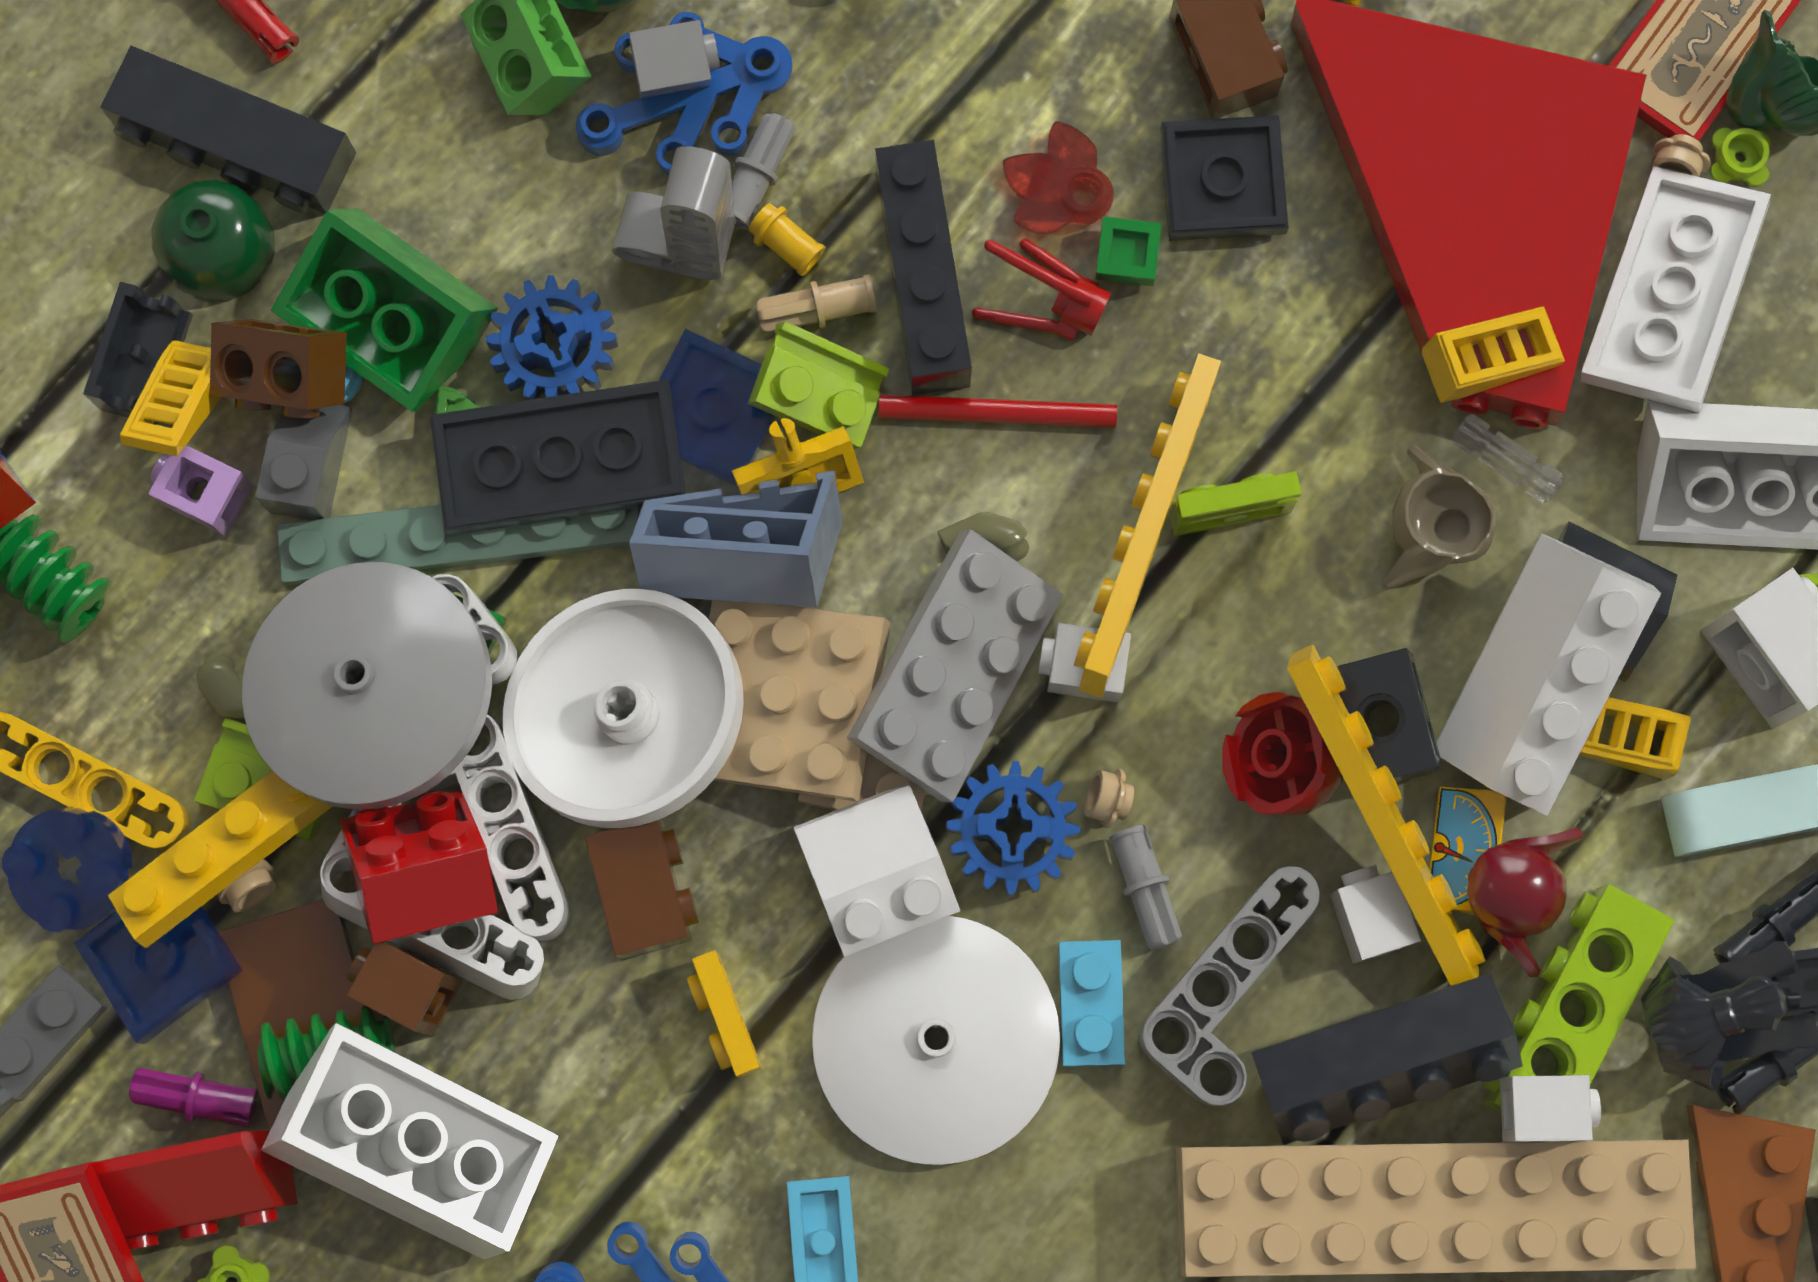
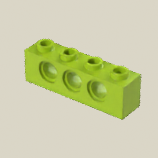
M1611 884L1596 888L1592 894L1584 891L1569 915L1567 923L1575 928L1565 947L1562 948L1556 945L1542 966L1539 977L1546 980V983L1536 1002L1528 999L1521 1007L1512 1024L1515 1033L1518 1035L1517 1041L1523 1067L1509 1071L1504 1077L1536 1076L1532 1070L1531 1058L1535 1050L1542 1046L1551 1050L1556 1056L1558 1069L1555 1076L1589 1075L1591 1084L1675 920ZM1594 939L1605 941L1613 951V965L1607 972L1596 969L1589 960L1588 950ZM1567 992L1576 994L1585 1004L1586 1015L1578 1027L1568 1024L1560 1013V1002ZM1500 1079L1483 1082L1482 1086L1489 1089L1483 1105L1501 1114Z

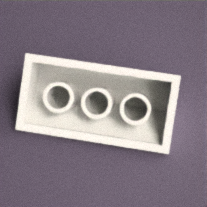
M1648 401L1637 451L1636 534L1638 540L1818 550V409L1703 403L1700 413L1655 401Z
M1541 533L1436 741L1440 757L1488 788L1548 816L1661 593L1654 585Z
M336 1023L332 1026L287 1094L261 1151L485 1260L509 1252L558 1136Z

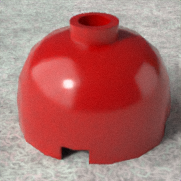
M1284 692L1260 694L1244 704L1237 712L1235 717H1241V720L1236 725L1233 735H1225L1222 745V771L1230 792L1238 801L1246 802L1252 809H1255L1253 811L1260 814L1280 817L1308 814L1325 804L1341 785L1343 776L1302 697Z

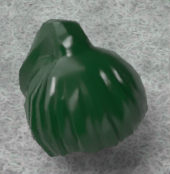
M1764 10L1761 13L1758 34L1746 51L1741 64L1732 78L1726 97L1730 117L1737 125L1753 130L1773 128L1795 136H1813L1818 134V60L1811 56H1800L1790 41L1778 37L1770 11Z

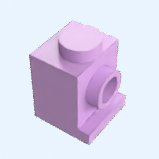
M186 445L178 457L163 454L158 459L150 476L152 488L148 494L160 505L212 529L219 535L227 537L254 485L241 471ZM201 482H207L208 484L200 499L193 500L192 490L194 486Z

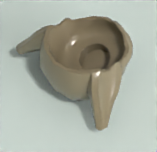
M1411 445L1407 453L1417 466L1419 474L1410 479L1401 488L1392 510L1393 538L1404 552L1382 579V585L1389 589L1410 580L1433 574L1448 564L1477 560L1486 554L1494 536L1497 510L1493 500L1481 488L1470 482L1467 477L1440 464L1418 445Z

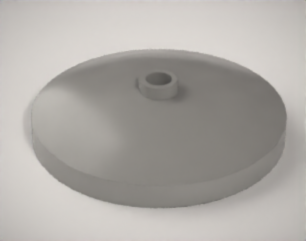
M364 562L340 566L325 571L295 588L271 611L257 632L248 652L242 680V705L247 729L253 744L267 765L282 780L302 794L316 801L346 809H377L396 805L413 799L439 784L452 773L473 747L485 722L492 690L490 656L482 632L471 613L452 592L432 577L403 565L384 562ZM365 671L362 680L356 683L357 676Z

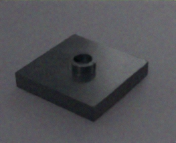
M1279 115L1167 121L1161 123L1160 133L1169 241L1282 235L1287 233L1289 225Z

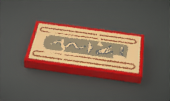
M1656 0L1608 66L1647 75L1637 114L1639 119L1667 138L1683 134L1699 141L1727 103L1726 97L1732 78L1741 64L1746 51L1758 34L1761 13L1764 10L1772 13L1775 30L1778 33L1801 0Z
M91 1162L0 1185V1282H144Z

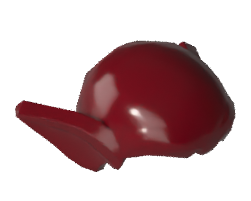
M1577 827L1552 835L1509 840L1493 846L1476 859L1473 868L1470 869L1468 874L1467 896L1470 907L1480 921V925L1517 959L1529 977H1538L1541 970L1526 943V937L1538 935L1552 928L1562 914L1567 898L1566 878L1559 865L1551 859V856L1582 840L1583 832Z

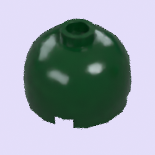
M219 180L194 181L175 190L159 207L151 227L153 253L165 277L184 293L191 294L195 299L205 302L231 301L252 291L260 282L258 277L264 272L267 263L269 262L271 265L275 254L274 230L260 204L238 186Z

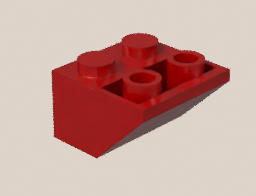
M462 791L452 793L432 792L423 795L415 802L390 808L363 809L355 816L339 820L361 910L373 944L498 913L487 848Z

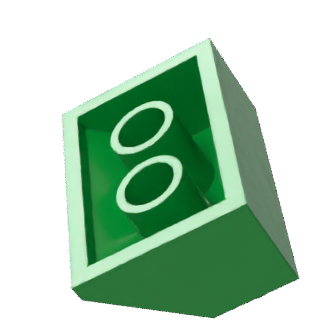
M353 208L326 211L270 311L290 325L346 332V365L411 412H414L471 356L491 322L490 316L492 312H497L499 308L363 211Z

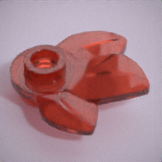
M1059 121L1053 123L1048 137L1047 154L1040 152L1007 157L1003 160L1002 166L1009 187L1018 197L1024 200L1015 213L1014 223L1029 232L1052 234L1063 229L1071 222L1079 225L1094 224L1102 220L1103 216H1106L1112 207L1114 199L1113 186L1109 178L1097 169V150L1089 137L1069 124ZM1079 190H1088L1094 195L1095 200L1089 205H1080L1074 200L1073 195Z

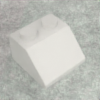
M1794 568L1700 630L1772 729L1818 705V588L1808 578L1800 577Z
M908 782L794 827L844 957L960 912L940 855Z

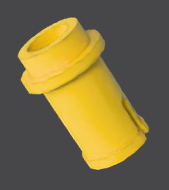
M768 203L755 216L748 228V231L755 236L753 242L758 246L767 245L795 268L798 274L801 276L806 275L821 258L826 247L815 241L786 217L788 210L785 207L781 206L777 209L771 203Z

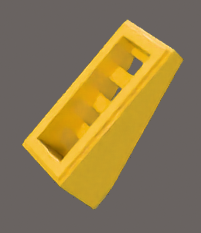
M1544 306L1436 333L1422 348L1424 362L1441 403L1467 397L1558 367L1565 362ZM1526 329L1535 356L1528 358L1518 330ZM1497 337H1502L1511 360L1510 363H1505L1496 340ZM1478 344L1486 369L1481 370L1472 347L1473 345Z
M172 341L159 358L120 433L121 445L178 457L222 398L221 396L210 395L211 348L180 341ZM153 422L173 425V427L168 428L164 426L154 425Z
M1608 697L1579 756L1667 780L1676 775L1679 770L1691 717L1661 708ZM1605 715L1615 717L1608 745L1598 743ZM1630 722L1640 724L1633 751L1623 749ZM1655 729L1665 731L1659 756L1649 754Z

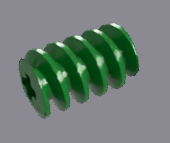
M32 514L20 522L12 520L0 529V584H6L7 593L12 598L23 600V605L27 612L35 616L41 615L42 625L50 631H59L60 641L68 643L83 633L96 619L105 603L104 597L111 587V581L108 578L102 577L88 585L87 581L94 571V566L90 562L85 561L71 570L69 567L76 557V550L72 546H66L54 554L52 551L59 541V534L53 530H49L36 538L35 535L42 525V519L38 515Z
M362 1006L359 1025L352 1026L344 1009L337 1010L335 1024L337 1023L395 1053L393 1031L388 1017L384 1016L383 1021L377 1022L371 1009L368 1006ZM319 1013L311 1016L309 1033L302 1034L294 1018L287 1019L283 1038H277L269 1022L262 1023L258 1044V1063L263 1089L268 1099H272L275 1089L281 1098L286 1099L290 1089L330 1031L325 1027Z

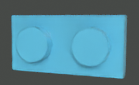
M1121 940L1059 942L1062 1067L1125 1065Z
M850 1176L787 1182L795 1282H858Z

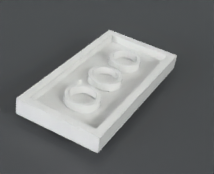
M1653 166L1581 372V382L1700 413L1769 208L1771 194Z

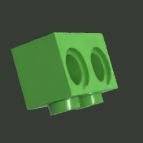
M474 0L460 13L471 36L472 45L480 55L495 87L496 96L503 104L508 115H549L592 78L555 0Z

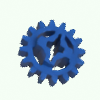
M548 275L545 289L538 291L530 280L524 281L526 296L520 300L507 292L503 297L509 308L508 313L492 312L490 316L493 325L500 330V333L486 336V343L489 349L501 352L490 360L495 372L509 371L503 380L506 388L512 392L524 385L523 396L525 400L538 399L540 393L546 394V397L559 396L567 392L569 394L579 393V387L585 383L589 387L599 390L602 386L596 371L598 368L612 371L615 366L612 357L605 353L604 350L618 347L616 333L604 331L614 324L610 310L596 312L601 305L599 294L593 291L581 298V286L579 281L572 279L567 284L565 290L559 289L554 275ZM549 307H564L575 312L566 315ZM530 315L524 333L515 336L521 323ZM545 323L549 325L551 332L555 333L559 339L561 360H557L554 351L549 350V347L546 345L544 337L547 335L543 328ZM590 346L584 361L575 368V363L581 350ZM541 368L554 373L556 377H543L535 375L530 371Z
M1012 761L1009 775L1001 776L993 764L987 766L988 782L982 785L978 780L969 777L965 785L972 795L970 799L956 797L951 803V806L963 815L962 819L947 821L946 831L953 834H961V840L950 847V853L952 856L967 854L970 860L962 871L965 877L973 875L978 870L985 874L983 890L989 891L994 886L996 880L1005 882L1007 896H1014L1018 882L1021 881L1026 882L1032 893L1038 892L1040 890L1038 875L1044 872L1049 878L1056 881L1061 876L1059 867L1054 862L1056 858L1072 861L1075 855V851L1070 846L1064 844L1065 838L1077 837L1080 834V826L1066 823L1065 817L1076 810L1075 801L1063 803L1058 801L1057 797L1064 784L1059 780L1052 783L1049 787L1043 785L1041 781L1044 768L1040 766L1032 772L1030 777L1021 776L1019 761ZM1003 790L1002 803L990 814L979 813V815H974L979 805L987 797ZM1026 792L1039 798L1048 808L1052 818L1050 816H1039L1026 803ZM1012 802L1016 804V815H1019V824L1030 829V832L1021 834L1014 850V856L1010 855V843L1007 842L1006 832L996 831V826L1004 825L1007 816L1010 815ZM974 840L989 842L1001 855L1000 866L988 861L979 852ZM1052 843L1042 859L1033 865L1023 868L1024 854L1034 844Z

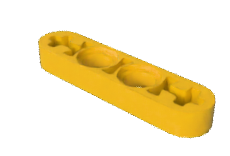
M0 711V732H5L10 725L11 727L7 734L10 739L30 748L24 759L5 749H0V772L154 850L167 851L189 834L191 829L190 814L186 806L177 799L11 714ZM38 737V742L33 745L34 738ZM61 751L69 759L70 769L68 775L63 781L48 785L42 781L39 775L40 762L47 754ZM23 763L22 770L19 772L17 768ZM104 779H116L123 789L121 803L111 811H98L92 803L94 787ZM143 791L145 796L138 801L139 792ZM137 804L157 814H162L169 807L170 810L167 818L174 822L173 829L169 834L159 831L153 839L150 836L153 833L154 827L142 819L131 815V813L135 810ZM129 817V824L126 827L123 825V821Z

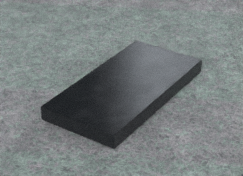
M669 379L430 415L444 529L448 536L643 507L645 500L686 494Z

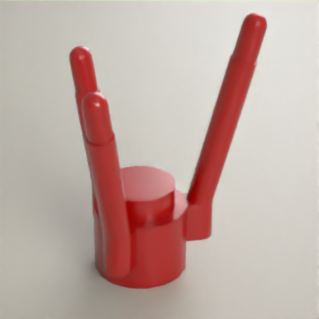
M989 239L985 241L984 248L988 252L1059 291L1051 311L1060 315L1061 318L1060 320H1053L980 307L972 310L974 318L1051 332L1071 341L1074 340L1078 330L1092 336L1111 292L1098 287L1099 283L1080 275L1029 239H1022L1019 244L1020 248L1051 271L994 240Z

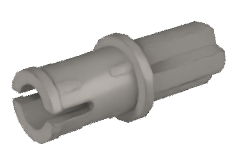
M772 113L763 116L744 157H738L734 162L737 171L732 180L735 227L748 230L769 185L774 186L777 184L778 176L775 172L795 132L794 124L779 114Z
M1138 825L1121 830L1111 835L1109 839L1111 844H1113L1127 886L1122 891L1123 895L1132 899L1147 946L1152 950L1162 949L1177 943L1181 939L1182 933L1166 889V885L1170 883L1169 875H1162L1148 834L1147 825Z

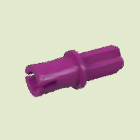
M139 1068L134 1072L129 1086V1098L134 1104L184 1113L185 1121L193 1122L195 1117L250 1128L257 1106L258 1089L206 1080L204 1073L196 1072L194 1078Z

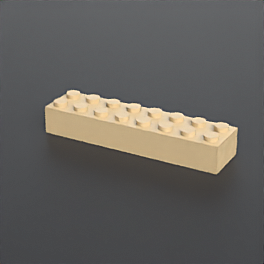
M1688 1140L1175 1148L1179 1274L1184 1277L1696 1269Z

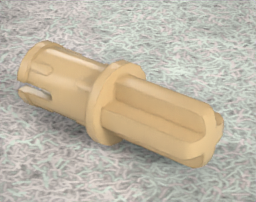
M870 275L818 286L816 281H812L808 289L760 298L756 305L760 327L765 333L774 332L776 324L783 321L797 327L818 323L819 328L826 327L825 321L877 311Z

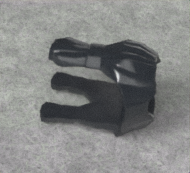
M1774 941L1761 951L1748 954L1743 959L1721 963L1702 974L1692 975L1680 961L1669 956L1641 997L1647 1029L1656 1046L1663 1072L1715 1091L1718 1090L1726 1061L1752 1058L1774 1050L1784 1051L1795 1048L1808 1049L1818 1047V1020L1814 1014L1799 1013L1790 1020L1780 1021L1787 1012L1786 998L1781 983L1772 981L1771 978L1794 974L1797 970L1795 952L1789 949L1786 941Z

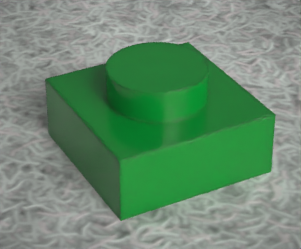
M1103 216L1095 280L1153 287L1156 278L1162 223Z

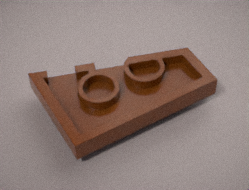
M1686 1105L1689 1125L1694 1129L1699 1161H1696L1699 1185H1703L1709 1219L1707 1233L1715 1281L1794 1282L1816 1130L1697 1105Z

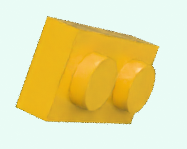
M716 950L693 958L692 961L697 973L688 976L687 981L699 1012L708 1008L712 1011L719 1031L708 1036L721 1070L732 1066L738 1078L762 1070L719 954Z

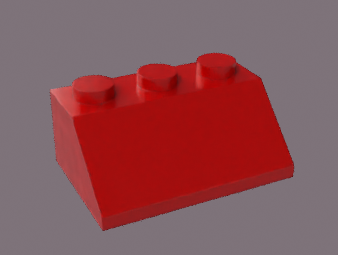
M270 1130L241 1131L91 1162L130 1251L159 1245L158 1232L179 1229L180 1240L218 1233L217 1220L238 1216L240 1228L277 1221L276 1208L298 1204L292 1165L261 1151Z

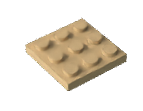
M712 600L708 620L722 634L737 660L742 678L744 701L742 721L733 750L713 781L859 802L868 752L848 740L847 736L882 674L891 623L884 617L788 605Z

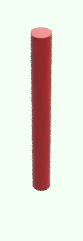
M880 394L878 418L1116 428L1117 404Z

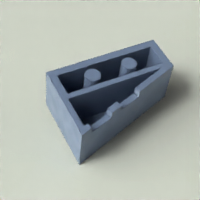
M835 470L816 473L817 482L779 488L778 479L759 482V492L722 497L720 488L645 500L629 542L640 589L654 590L680 598L817 608L843 524Z

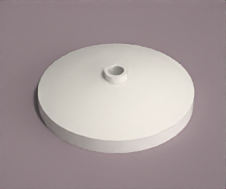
M621 589L604 592L581 600L563 610L539 630L522 652L510 676L503 705V732L513 766L531 792L551 809L575 822L600 828H627L664 818L684 807L704 791L718 775L733 750L742 721L744 705L742 678L737 660L722 634L708 618L692 605L672 595L646 589Z
M947 916L843 957L826 981L820 995L813 1023L812 1047L815 1068L823 1092L838 1117L854 1134L870 1146L894 1158L920 1164L944 1165L972 1160L992 1152L1015 1137L1031 1121L1044 1102L1053 1083L1059 1057L1060 1032L1053 998L1045 980L1031 959L1017 945L997 931L978 922ZM930 1027L935 1029L942 1027L946 1030L948 1043L943 1049L932 1050L925 1044L924 1034Z

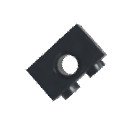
M1403 648L1337 666L1345 684V690L1340 692L1339 695L1348 713L1351 714L1358 711L1368 729L1369 716L1376 707L1390 704L1395 706L1399 713V723L1393 733L1384 737H1377L1371 733L1374 745L1368 747L1367 750L1377 769L1386 765L1396 783L1444 771L1414 655L1410 650Z

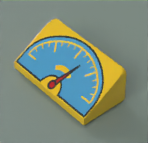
M1438 788L1429 870L1433 877L1442 874L1448 882L1457 903V908L1451 910V912L1475 915L1470 907L1467 896L1468 874L1481 854L1502 842L1507 797L1494 790Z

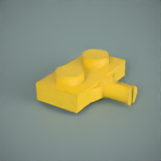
M787 418L780 419L786 437L783 436L777 421L773 422L769 428L777 450L776 453L732 470L737 487L742 495L759 492V482L778 479L779 488L817 482L816 473L834 470L838 493L864 483L852 442L844 426L800 443L794 422Z

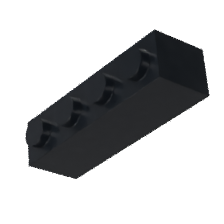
M130 45L100 106L115 126L113 132L121 139L145 148L148 142L157 144L168 149L166 154L170 158L192 169H199L202 163L221 171L220 177L243 190L253 191L255 185L275 193L273 198L277 202L300 213H306L308 207L324 214L330 209L356 155V151L345 132Z
M934 140L875 148L876 177L912 396L970 387L972 366Z
M1491 973L1251 1052L1283 1145L1295 1141H1313L1324 1136L1329 1130L1356 1121H1373L1383 1117L1389 1110L1417 1101H1434L1446 1095L1450 1090L1477 1081H1495L1504 1077L1509 1071L1523 1067L1515 1030Z

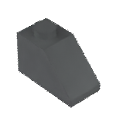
M337 405L320 408V416L316 418H293L284 416L282 413L267 439L255 496L270 514L306 520L330 518L352 414L351 406Z

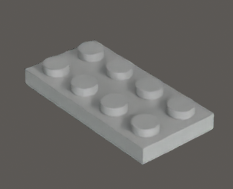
M973 530L960 531L847 739L940 801L953 802L1064 594Z

